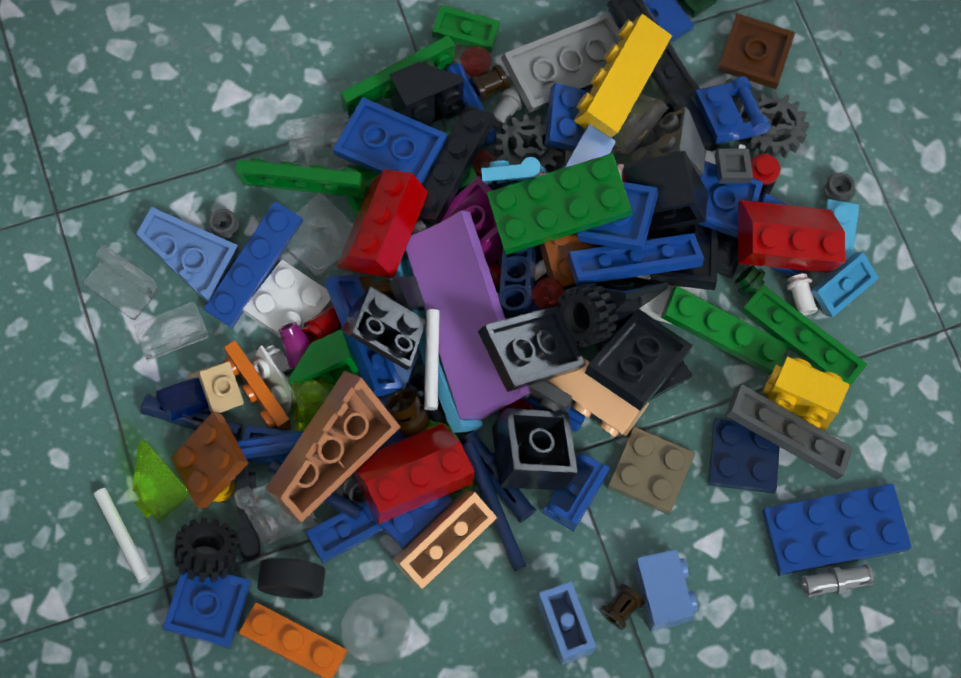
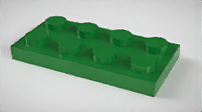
M613 153L487 192L506 255L633 216Z

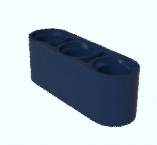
M535 246L508 255L505 254L503 248L499 300L505 319L533 312L536 272ZM516 275H523L520 278H513ZM521 303L518 307H511L513 304Z

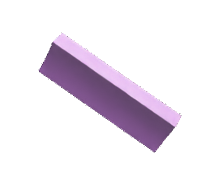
M461 210L448 219L411 235L406 252L425 303V311L428 309L439 310V355L459 417L463 420H483L527 395L530 391L528 386L510 392L506 391L478 333V330L484 325L506 319L471 214L468 211Z

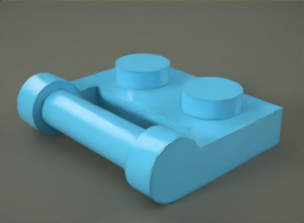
M534 157L525 158L519 165H509V161L490 162L489 168H481L482 182L491 189L502 188L537 177L540 173H547L545 167Z

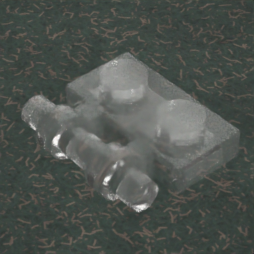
M342 111L285 121L291 155L304 153L305 158L304 160L293 161V163L303 167H311L312 165H321L326 168L335 167L336 170L345 168V165L354 164L334 155L333 152L335 144L349 122L348 112ZM332 148L333 155L314 157L313 151Z

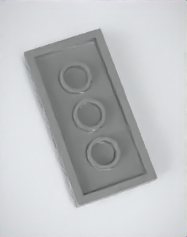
M610 11L503 54L501 59L529 113L549 105L550 88L554 83L582 90L593 87L590 82L600 68L604 69L607 63L604 59L606 53L615 43L618 44L621 39L618 36L620 30Z

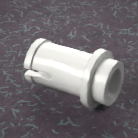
M806 273L788 278L789 284L787 289L792 292L796 309L804 316L816 313L818 308L810 291L812 279L808 278Z

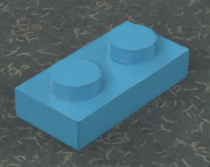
M856 252L843 265L835 269L810 291L825 315L834 317L877 281L879 277L863 252Z

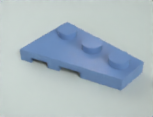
M153 207L150 208L136 233L138 239L207 303L224 279L239 251L237 244Z

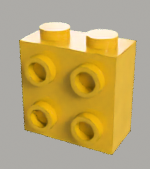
M787 357L782 366L775 365L762 393L767 395V399L825 431L838 414L850 384L843 382V379L835 373H823L812 368L811 364L803 359Z

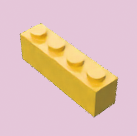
M643 14L633 22L627 20L618 33V36L621 37L620 41L608 50L604 57L607 61L604 69L600 68L590 82L593 85L590 93L586 92L578 102L576 108L580 111L574 122L584 129L590 124L610 138L618 134L670 41L672 35Z

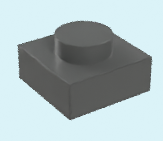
M717 149L714 156L718 183H750L753 179L749 149Z

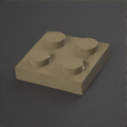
M634 427L607 489L670 515L696 453Z

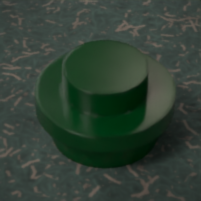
M754 265L745 269L735 281V284L739 287L738 292L741 295L747 293L753 295L765 283L763 280L765 272L761 268L757 269Z

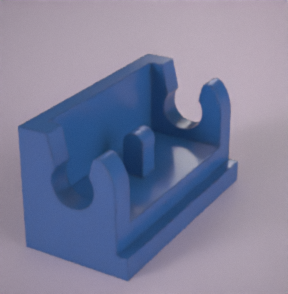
M583 453L575 456L578 471L576 476L562 491H554L542 511V514L573 532L606 479L610 469L607 465H603Z

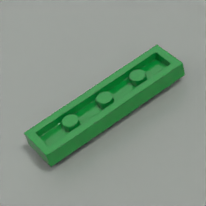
M447 35L341 92L343 110L347 116L352 115L362 97L372 102L382 98H390L389 74L417 62L439 69L446 68L454 60V42Z
M252 158L250 161L238 160L235 170L242 183L247 186L365 198L368 189L362 173L351 168L331 170L321 165L303 167L286 161L275 164L267 163L262 159Z
M765 285L755 293L742 310V313L776 339L788 344L789 349L809 362L815 369L823 373H835L843 379V382L850 384V386L867 366V363Z
M678 286L671 289L660 317L771 375L775 365L781 366L788 344Z

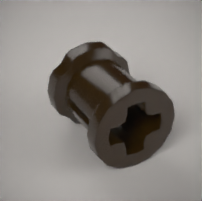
M499 64L492 66V70L478 77L475 75L469 77L470 83L481 103L487 100V96L501 89L510 88L506 73Z
M621 584L618 587L619 593L608 606L603 605L599 610L612 625L620 630L627 626L626 620L636 608H642L645 604L642 597L625 584Z

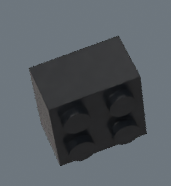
M506 408L492 426L500 488L562 491L578 473L568 412Z

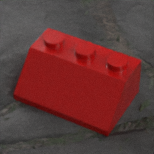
M384 169L371 182L337 263L339 269L394 279L428 195V191L412 173Z
M745 200L738 202V264L830 273L845 263V231L831 210Z
M442 423L374 452L353 473L379 525L471 485L475 471L460 441Z

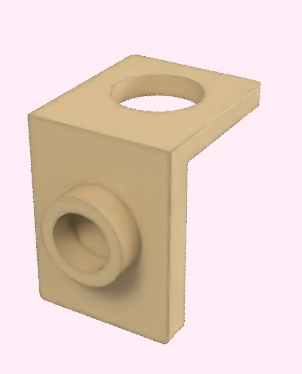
M230 361L187 374L188 379L199 377L211 413H221L244 404Z

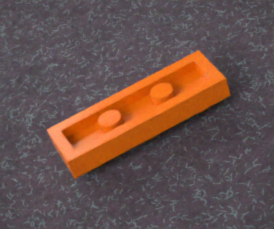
M234 340L226 345L224 349L227 359L223 362L230 361L234 375H239L245 383L241 388L251 403L257 401L263 411L259 414L268 428L275 427L279 430H291L290 419L237 342Z
M257 602L239 632L244 638L321 678H334L348 653L347 649Z

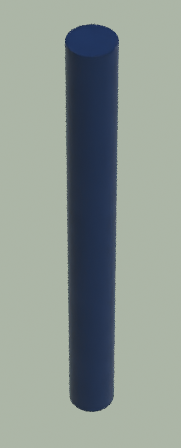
M468 442L462 445L475 471L474 477L488 508L497 517L493 521L512 568L514 571L526 567V563L475 442Z

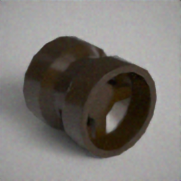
M412 389L397 391L386 402V409L399 424L400 428L398 431L403 436H414L421 433L430 421L427 411L424 407L420 406L421 402L417 393Z

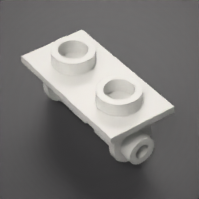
M271 345L264 349L263 346H260L251 364L286 415H288L296 402L298 405H302L289 385L288 379L290 376H285V373L291 371L292 368L289 367L287 358L280 348L276 349L274 345Z

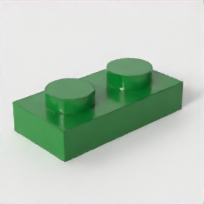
M441 5L432 30V37L442 39L449 35L455 44L491 53L500 27V21Z

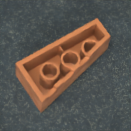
M344 371L265 490L286 514L299 522H303L381 447L400 426L361 377Z

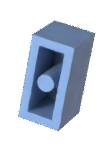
M677 549L637 558L633 566L641 597L645 602L644 608L650 631L691 622L695 617L694 612L698 611L694 592H688L685 581L689 577L688 567L685 559L679 558Z
M572 581L540 592L536 601L560 666L592 655L596 645Z

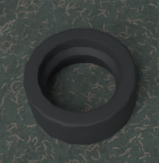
M264 559L260 562L257 588L263 593L284 598H319L323 595L325 568L319 564L298 559Z

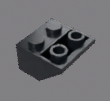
M420 62L389 74L390 103L394 111L430 126L438 120L451 119L463 110L464 80L460 75Z
M685 151L623 165L626 183L652 186L658 189L659 194L648 233L706 222L708 191Z
M370 286L351 307L342 331L408 371L412 365L426 320Z

